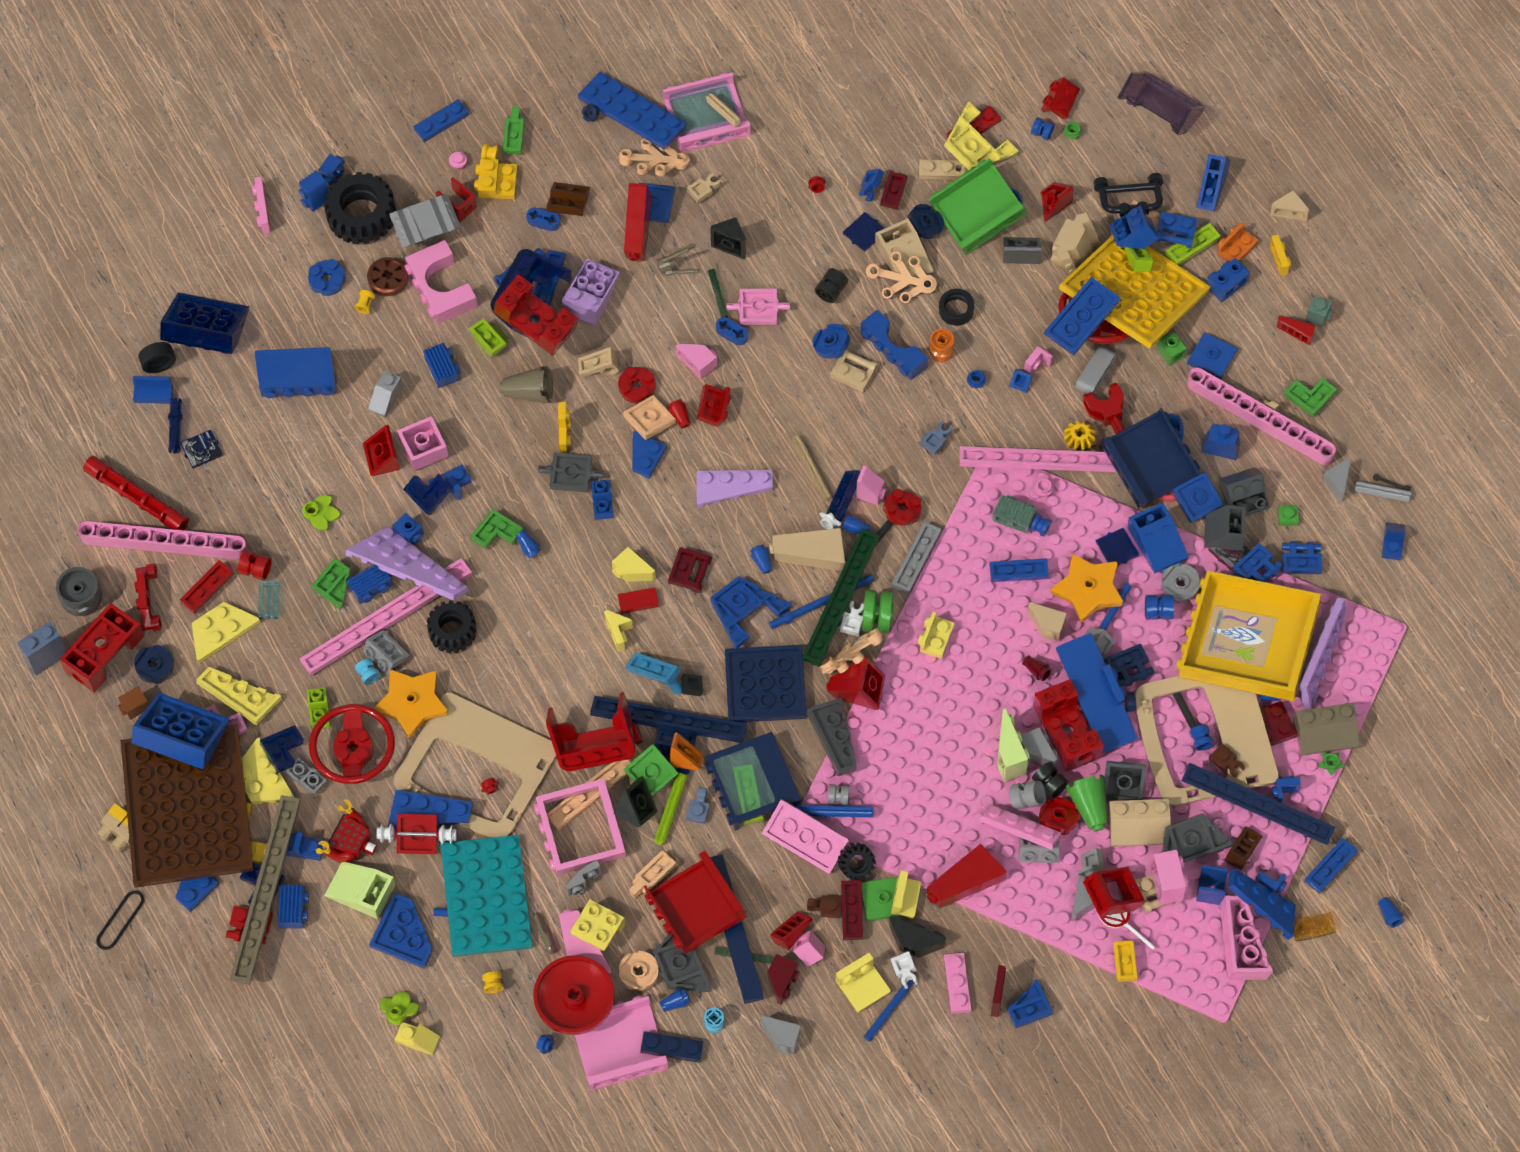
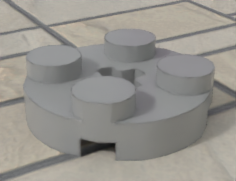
M1187 564L1170 566L1162 577V591L1166 595H1173L1174 601L1186 603L1199 592V574L1193 567ZM1182 579L1185 581V586H1179L1176 582L1177 580L1181 581Z

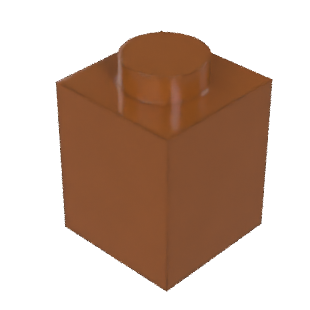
M139 686L118 697L120 701L118 708L122 715L127 714L130 720L142 714L149 706Z

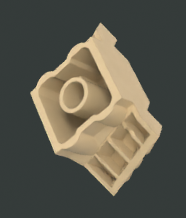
M1086 212L1076 215L1074 221L1067 218L1053 244L1051 262L1064 268L1068 276L1095 252L1093 247L1101 245L1096 229Z

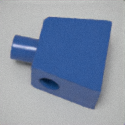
M1212 424L1205 435L1201 452L1237 460L1241 443L1239 430L1231 428L1227 424Z

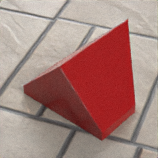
M1053 182L1040 192L1044 223L1072 203L1074 192L1072 186Z

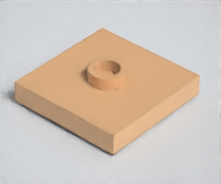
M654 395L623 412L625 419L645 440L676 423V418Z

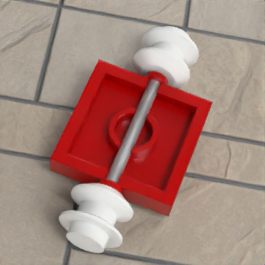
M398 813L397 829L392 824L389 827H384L383 823H381V827H377V839H380L381 843H383L384 839H388L389 843H392L396 837L397 854H437V838H439L442 845L445 841H449L452 844L453 841L457 840V829H453V825H451L450 829H446L442 825L437 830L438 814Z

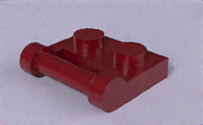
M679 547L668 583L690 589L695 593H701L703 587L701 584L707 567L711 564L713 558L707 554ZM697 560L701 564L694 582L689 581Z

